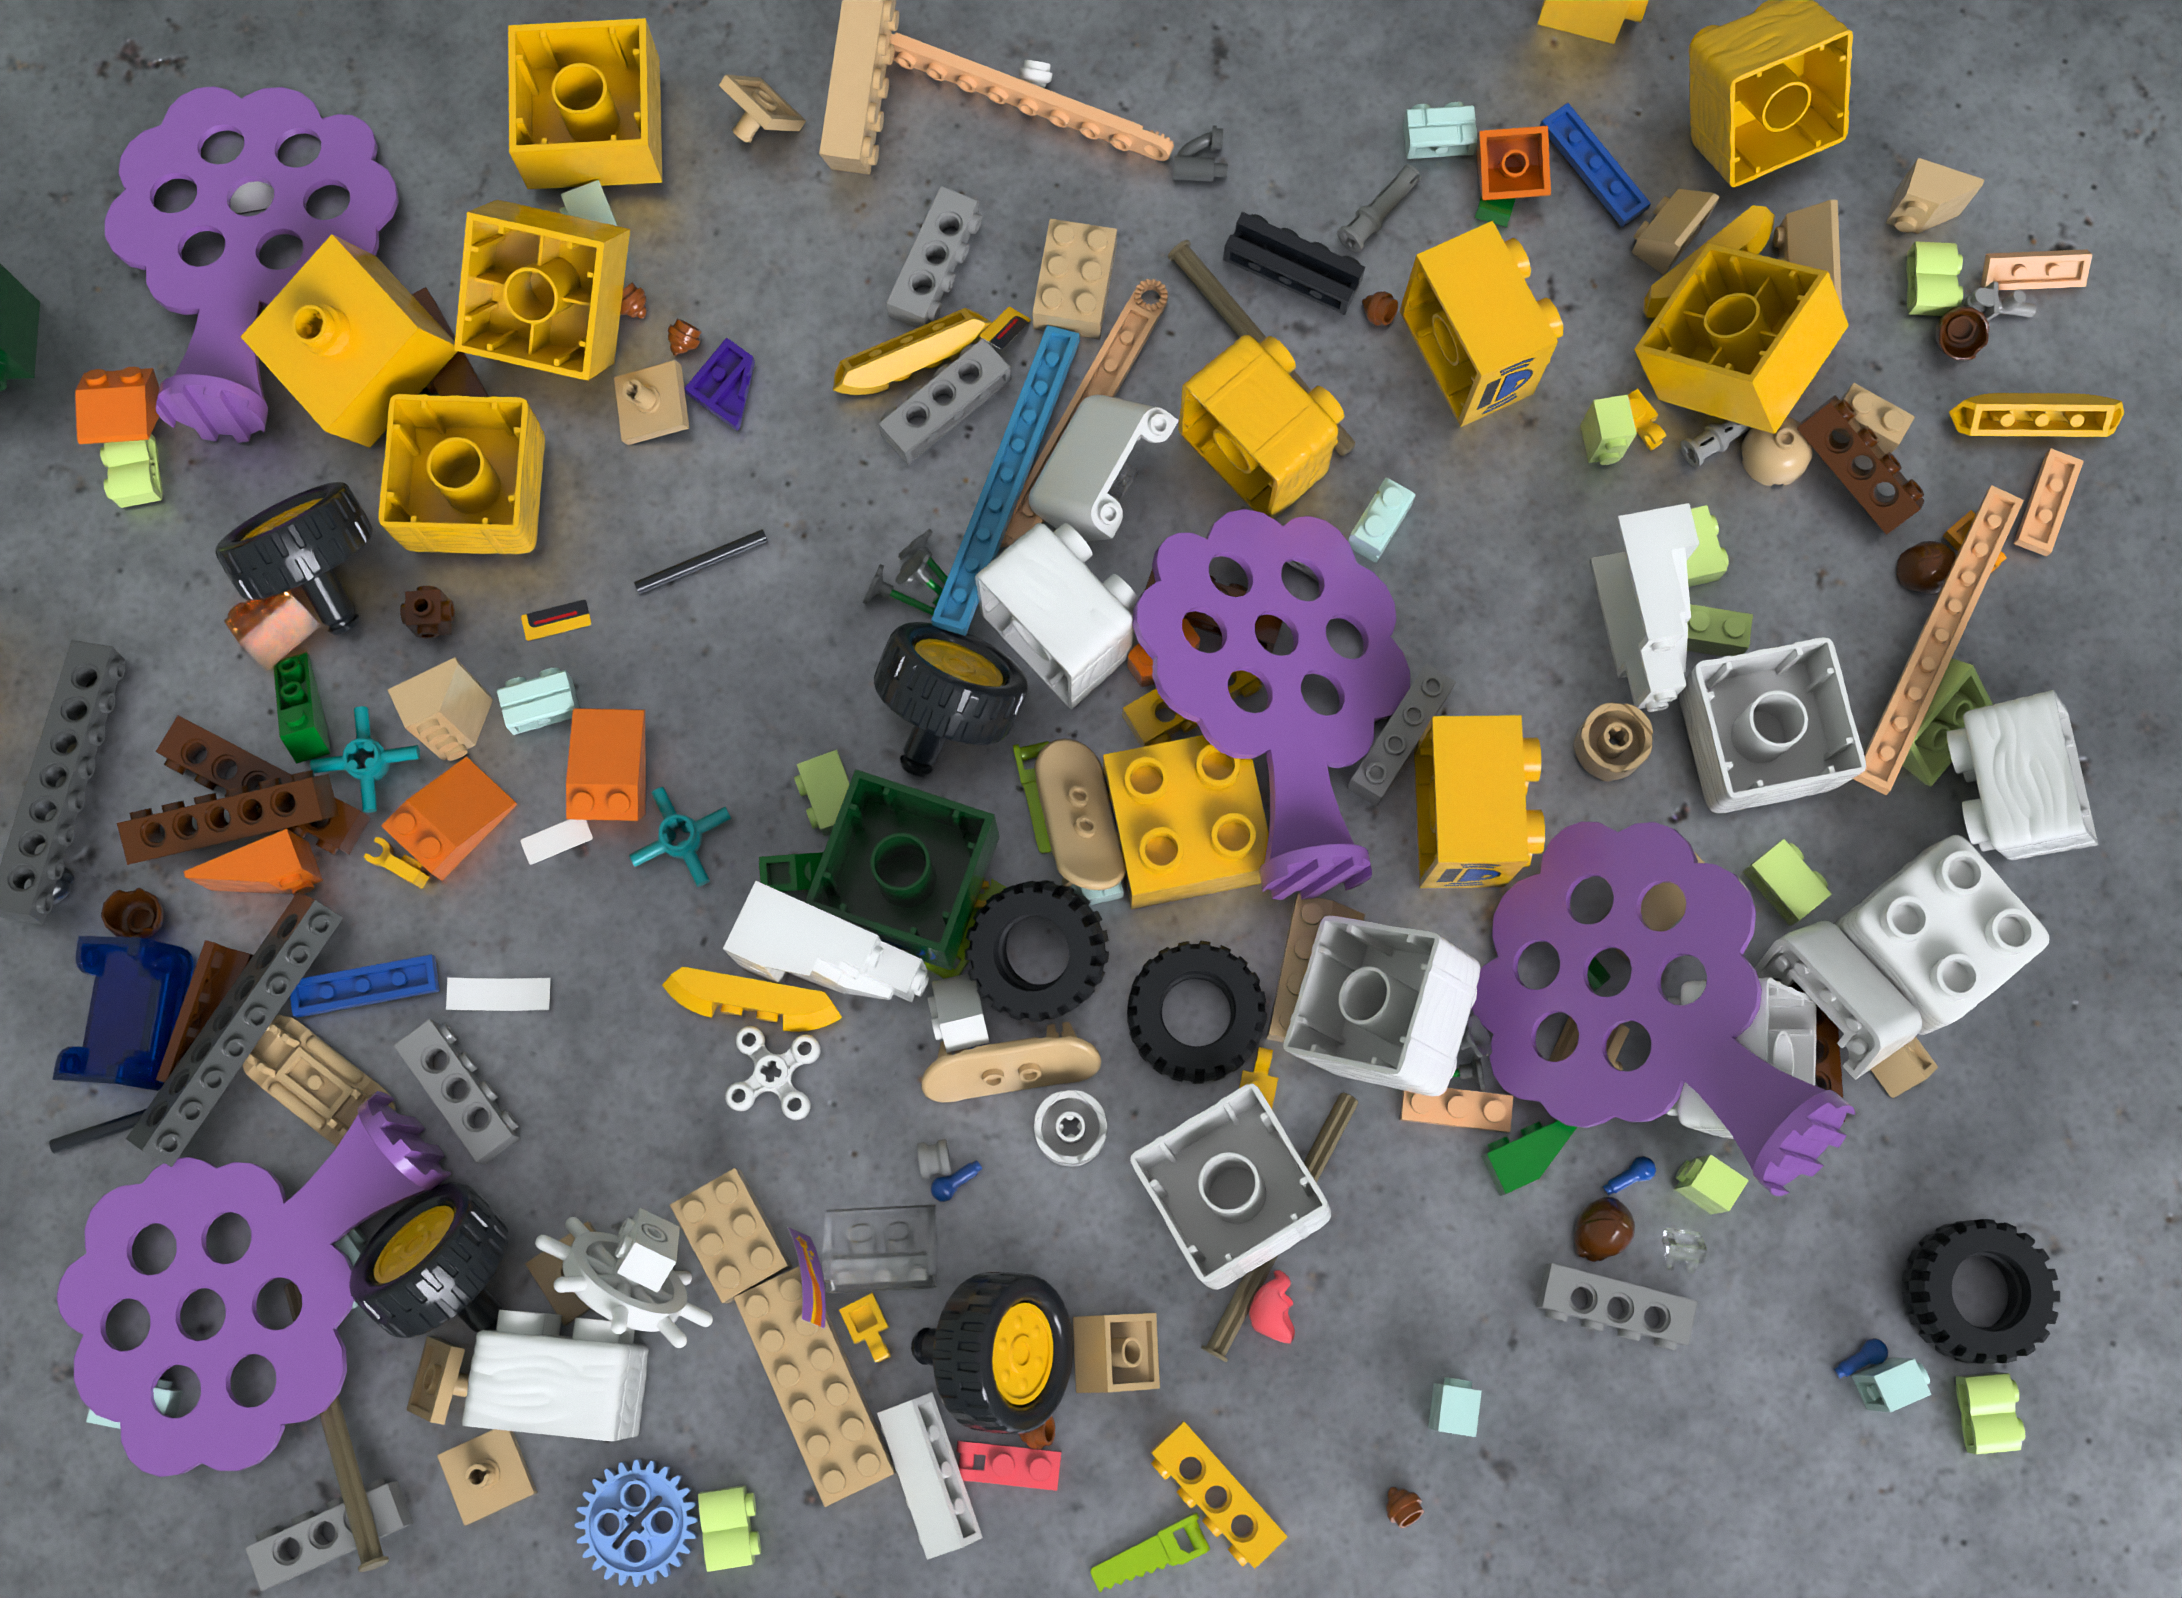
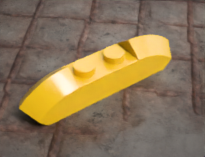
M1752 205L1651 285L1644 298L1643 312L1647 318L1657 317L1708 243L1759 254L1769 240L1775 215L1766 206Z
M963 308L840 360L834 375L833 391L850 395L874 394L889 389L888 383L891 381H903L917 370L940 365L945 358L949 357L951 362L959 358L960 352L971 343L976 344L983 339L980 337V334L992 322L975 311Z
M1988 393L1965 399L1950 410L1949 414L1957 431L1969 436L2108 437L2115 432L2124 415V408L2120 400L2091 394Z
M681 967L672 973L662 984L668 994L679 1004L697 1014L711 1018L717 1006H721L720 1012L742 1016L743 1010L757 1013L756 1019L768 1022H777L778 1017H783V1031L792 1032L819 1029L842 1018L829 996L825 992L689 967Z

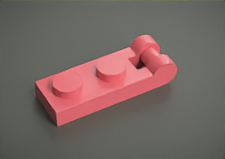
M957 1441L956 1452L960 1453L958 1468L963 1481L1054 1491L1058 1489L1061 1451ZM975 1454L986 1455L984 1470L973 1469Z

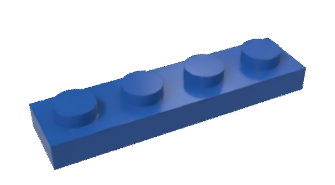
M1569 103L1541 121L1540 126H1548V136L1552 143L1621 227L1649 209L1650 201Z
M431 954L302 978L290 995L292 1016L299 1018L440 992L436 958Z

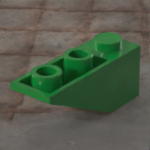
M305 652L273 662L279 737L296 764L330 754L328 726L308 653Z
M824 852L759 857L760 883L780 892L810 890Z
M1555 1119L1556 1122L1542 1127L1541 1122L1538 1121L1521 1129L1520 1132L1523 1137L1510 1142L1508 1137L1505 1136L1488 1144L1490 1152L1481 1157L1499 1195L1508 1194L1540 1179L1577 1127L1565 1125Z

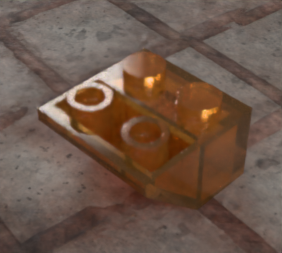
M292 590L262 600H248L245 603H238L229 611L228 618L224 620L238 643L266 671L321 626L312 612Z

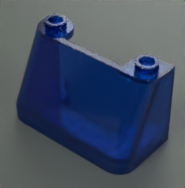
M79 936L75 957L77 967L82 973L95 976L82 1047L68 1046L62 1049L55 1062L52 1080L159 1091L165 1082L158 1081L156 1078L192 978L193 958L191 953L180 946L141 937Z

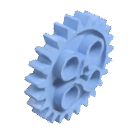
M635 1459L632 1470H630L627 1463L623 1461L618 1465L619 1474H616L611 1468L605 1469L607 1481L605 1482L599 1478L593 1479L592 1483L597 1491H585L582 1494L590 1503L589 1505L577 1507L579 1513L586 1515L585 1520L575 1524L576 1528L585 1529L586 1533L577 1539V1543L589 1544L590 1548L582 1556L587 1558L594 1555L597 1558L592 1567L593 1571L603 1565L607 1567L604 1579L608 1580L615 1573H618V1582L622 1586L627 1582L629 1576H632L634 1586L638 1587L642 1583L643 1575H646L649 1583L653 1584L657 1582V1570L665 1578L671 1575L668 1563L680 1567L683 1561L678 1553L689 1554L692 1552L693 1549L685 1541L686 1539L698 1537L697 1532L689 1529L690 1524L700 1521V1517L690 1515L689 1512L690 1509L698 1505V1501H686L685 1497L691 1492L692 1487L680 1490L678 1485L683 1478L681 1474L672 1479L668 1478L671 1466L667 1465L660 1472H656V1460H651L646 1469H643L641 1459ZM634 1484L641 1485L646 1491V1499L642 1505L634 1504L629 1497L630 1489ZM657 1496H661V1503L642 1520L641 1524L644 1529L639 1528L631 1532L622 1545L615 1549L613 1547L614 1542L634 1523L631 1515L635 1517L642 1514ZM660 1511H667L672 1516L673 1525L670 1531H662L656 1525V1516ZM607 1513H613L619 1519V1529L615 1534L607 1532L603 1527V1518ZM634 1539L642 1541L646 1546V1555L643 1560H636L630 1554L629 1547Z

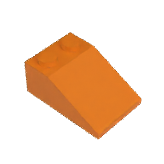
M573 708L566 777V819L640 820L646 815L645 709Z
M466 756L408 798L381 827L432 875L443 881L509 814L517 803Z
M288 829L183 871L185 878L211 891L293 894L295 896L297 892L305 894L312 891L314 884L323 881L309 842Z

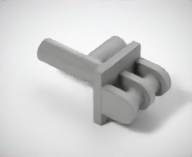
M1995 281L1985 288H1979L1966 299H1963L1959 306L1975 308L1984 313L1987 321H1990L1999 313L2033 317L2036 312L2035 304L2024 303L2026 294L2022 290H2016L2005 299H1999L1998 282Z

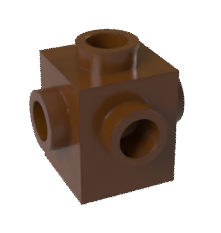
M420 586L416 588V591L405 592V603H402L400 606L401 620L416 637L433 639L439 637V635H452L451 621H454L455 618L454 604L441 589L435 586Z

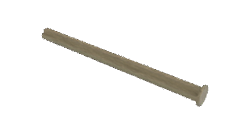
M1184 240L1177 244L1168 254V259L1170 261L1175 260L1239 337L1251 335L1257 342H1262L1266 336L1190 248L1191 242ZM1293 370L1290 373L1292 378L1309 393L1311 389ZM1338 423V443L1334 446V449L1340 456H1345L1354 449L1355 441Z
M1343 1092L1338 1096L1304 1161L1316 1183L1358 1105V1100L1350 1094ZM1278 1255L1243 1276L1207 1346L1202 1345L1201 1349L1227 1363L1228 1359L1225 1356L1250 1310L1256 1292L1263 1286Z
M289 1282L285 1285L284 1291L294 1322L302 1308V1295L298 1286L293 1282ZM337 1396L327 1410L320 1413L319 1416L361 1565L358 1566V1571L366 1572L385 1565L389 1562V1557L384 1556L340 1400Z

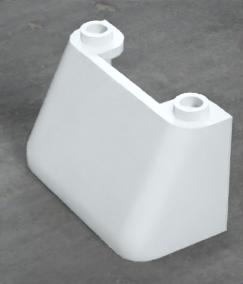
M1092 395L1085 398L1077 408L1030 491L1029 505L1031 510L1056 529L1063 523L1069 524L1086 542L1112 539L1123 518V510L1120 503L1108 494L1114 480L1136 441H1139L1142 437L1150 443H1161L1168 439L1179 420L1166 410L1155 406L1106 395Z
M1819 921L1785 934L1771 945L1755 967L1759 978L1782 979L1781 984L1785 986L1796 982L1844 1033L1837 1044L1841 1048L1847 1047L1849 1059L1844 1063L1843 1067L1855 1080L1913 1040L1922 1028L1919 1010L1898 991L1847 938L1838 926L1829 921Z

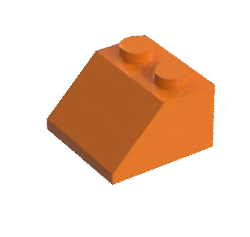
M1548 126L1478 132L1476 145L1477 172L1482 201L1551 195Z
M127 367L115 371L94 369L84 373L75 390L78 443L93 444L149 440L159 418L156 412L159 385L154 369Z

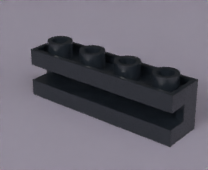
M1242 212L1236 222L1234 234H1230L1224 247V261L1343 315L1346 314L1362 282L1365 267L1360 265L1359 261L1350 256L1342 257L1335 254L1324 244L1319 242L1311 243L1304 240L1293 230L1288 228L1280 229L1273 226L1265 218L1257 214L1249 215Z

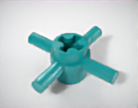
M360 706L354 708L356 739L346 745L342 756L311 760L310 768L314 771V774L345 769L352 777L360 780L362 811L364 813H371L377 811L375 781L381 780L386 776L390 763L420 759V749L418 745L385 750L378 741L371 739L368 707ZM364 754H374V759L367 758L365 760L366 768H362L361 757Z
M664 787L653 790L651 794L664 819L659 826V840L629 854L633 865L637 867L666 852L674 858L684 859L697 887L705 885L710 879L696 852L702 843V833L732 819L726 806L695 821L686 815L677 814ZM681 828L684 833L690 834L687 841L683 840L677 843L678 846L673 845L672 841H675L677 838V834L674 832L676 829Z

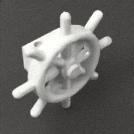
M639 1208L633 1219L626 1218L619 1230L618 1236L605 1232H590L578 1218L569 1217L565 1222V1227L575 1238L571 1246L544 1234L536 1238L535 1244L538 1249L563 1260L564 1277H559L554 1281V1289L560 1293L574 1292L587 1306L611 1320V1329L616 1334L624 1333L627 1327L647 1332L660 1331L674 1347L682 1348L687 1343V1337L675 1324L679 1316L703 1327H708L713 1322V1317L709 1312L687 1302V1291L684 1285L691 1282V1273L687 1270H673L677 1262L680 1227L642 1208Z

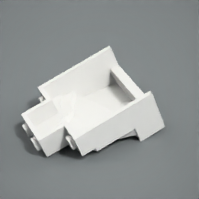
M1689 503L1618 516L1617 522L1625 552L1590 559L1618 678L1628 677L1634 706L1639 709L1647 708L1648 712H1656L1668 708L1669 703L1677 699V695L1686 687L1684 673L1686 672L1687 622L1691 619L1687 560L1699 546Z
M755 881L723 947L727 954L743 970L772 983L783 985L788 975L843 994L848 993L890 1000L894 994L912 1003L915 995L922 996L929 981L927 968L922 959L882 942L878 935L758 881Z

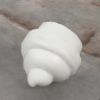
M1024 60V66L1019 70L1020 79L1045 88L1047 83L1052 80L1053 73H1050L1051 64Z

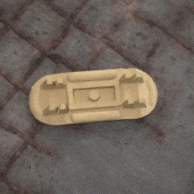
M1067 738L1054 740L1045 745L1039 752L1034 769L1052 854L1056 861L1057 870L1063 876L1062 884L1065 887L1075 884L1089 890L1110 889L1118 885L1123 879L1126 867L1101 763L1095 753L1079 741Z
M277 1015L242 1065L246 1075L336 1147L357 1117L358 1107L377 1091L384 1092L390 1096L382 1086L302 1023L288 1016ZM392 1101L388 1106L396 1111L395 1104Z
M1062 1022V1038H1059L1055 1024L1047 1025V1033L1044 1038L1032 1037L976 1046L969 1050L966 1048L954 1051V1055H952V1052H946L944 1041H942L937 1060L925 1070L921 1078V1089L927 1098L943 1103L1050 1085L1075 1083L1087 1080L1098 1072L1101 1067V1056L1091 1043L1077 1038L1070 1022Z

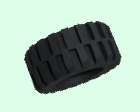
M1048 880L1023 882L1004 888L1000 893L992 895L986 900L987 904L983 908L978 909L973 917L975 920L974 926L968 928L966 939L970 940V946L964 949L965 960H970L972 969L967 972L971 981L977 980L980 986L976 990L982 999L988 997L993 1002L991 1007L999 1013L1006 1011L1010 1013V1018L1016 1020L1027 1018L1030 1019V1022H1041L1049 1018L1055 1019L1077 1008L1081 1003L1089 999L1095 992L1094 989L1097 984L1101 983L1105 975L1103 971L1104 964L1108 963L1109 951L1105 950V942L1109 941L1107 930L1102 931L1099 922L1103 919L1099 912H1093L1089 907L1091 902L1084 895L1078 896L1075 894L1074 888L1057 885L1054 881ZM1040 916L1048 918L1062 930L1069 947L1067 967L1056 980L1050 983H1029L1022 979L1009 963L1006 951L1009 932L1016 923L1027 917Z
M1189 941L1178 943L1177 947L1171 949L1166 947L1159 951L1154 959H1149L1143 965L1139 975H1136L1128 999L1127 1023L1130 1030L1129 1034L1132 1042L1135 1043L1139 1050L1138 1053L1144 1061L1147 1060L1153 1066L1155 1071L1161 1075L1164 1073L1172 1077V1080L1179 1082L1184 1080L1191 1081L1193 1084H1203L1204 1081H1217L1231 1072L1234 1073L1250 1058L1256 1049L1266 1024V997L1264 991H1261L1260 979L1256 972L1252 973L1247 967L1248 962L1241 956L1237 958L1231 954V949L1222 945L1220 948L1210 945L1211 942L1200 941L1199 944H1190ZM1190 979H1202L1215 984L1225 994L1230 1005V1022L1226 1031L1219 1039L1204 1046H1189L1179 1042L1168 1032L1162 1018V1006L1168 992L1177 984Z
M1978 1219L1958 1221L1938 1227L1934 1234H1927L1919 1241L1920 1250H1912L1907 1259L1913 1264L1911 1270H1904L1902 1278L1903 1282H1909V1292H1902L1903 1303H1911L1913 1312L1907 1314L1912 1325H1920L1922 1330L1919 1331V1336L1926 1343H1934L1937 1352L1944 1356H1953L1956 1361L1977 1364L2017 1361V1356H2028L2036 1350L2034 1343H2044L2050 1335V1332L2045 1329L2046 1325L2055 1324L2059 1314L2052 1311L2053 1303L2060 1302V1291H2054L2052 1281L2058 1280L2056 1270L2048 1269L2045 1264L2049 1260V1256L2043 1248L2034 1249L2032 1247L2035 1239L2029 1234L2017 1233L2016 1226L2006 1222L1996 1223L1995 1220ZM1983 1256L1989 1259L2002 1272L2007 1284L2008 1302L2001 1318L1990 1327L1982 1328L1970 1324L1960 1314L1953 1300L1952 1281L1958 1266L1968 1257Z

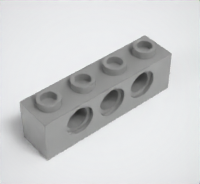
M940 186L886 302L889 317L916 328L938 319L942 308L940 300L944 292L949 293L954 284L956 274L953 272L957 263L962 264L967 256L969 249L967 241L971 233L975 235L980 228L982 215L979 214L978 200ZM949 227L957 229L954 234L950 235L942 232ZM935 256H940L944 258V260L938 264H933L929 262V260ZM922 285H926L931 288L926 293H918L915 291L917 287Z
M981 339L976 344L971 343L960 352L959 358L950 366L945 364L940 367L929 383L924 387L922 385L916 387L909 393L907 401L898 408L892 407L884 413L879 423L881 436L907 465L910 464L1011 381L1010 366L985 339ZM968 373L978 376L973 382L961 380L962 376ZM943 394L952 397V399L945 404H940L935 401V399L938 396ZM914 416L926 418L920 425L909 423V420Z
M1426 663L1351 778L1347 789L1377 807L1416 747L1432 716H1436L1451 693L1456 681Z
M429 1019L393 1046L475 1162L485 1165L520 1139V1136L515 1131L519 1124L507 1109L501 1111L494 1101L498 1098V1095L493 1087L486 1080L481 1083L474 1073L478 1069L476 1063L466 1051L460 1053L453 1042L457 1040V1037L445 1022L440 1025L438 1022ZM440 1052H445L447 1055L445 1066L435 1070L433 1067L434 1057ZM465 1080L468 1086L467 1093L464 1097L456 1099L453 1094L454 1086L459 1081ZM485 1109L488 1113V1121L485 1126L477 1129L474 1125V1116L479 1110Z
M1549 1263L1545 1264L1536 1308L1546 1310L1545 1317L1567 1322L1568 1316L1582 1319V1327L1603 1332L1604 1325L1618 1329L1617 1336L1640 1341V1336L1643 1335L1654 1338V1346L1676 1351L1677 1345L1689 1346L1698 1301ZM1576 1288H1581L1587 1294V1304L1582 1309H1577L1571 1302V1294ZM1614 1297L1618 1298L1623 1304V1313L1617 1319L1613 1318L1607 1309L1608 1302ZM1649 1307L1655 1308L1660 1317L1658 1325L1654 1328L1647 1326L1644 1321V1313Z
M381 1478L364 1486L379 1539L413 1524L398 1481L385 1484L384 1479ZM342 1496L326 1503L328 1510L315 1516L313 1510L292 1518L293 1526L280 1532L278 1526L255 1535L257 1542L245 1547L261 1591L275 1587L357 1549ZM326 1522H330L335 1528V1537L332 1542L325 1540L322 1535V1528ZM290 1538L296 1539L300 1545V1552L296 1558L291 1557L287 1551V1543Z

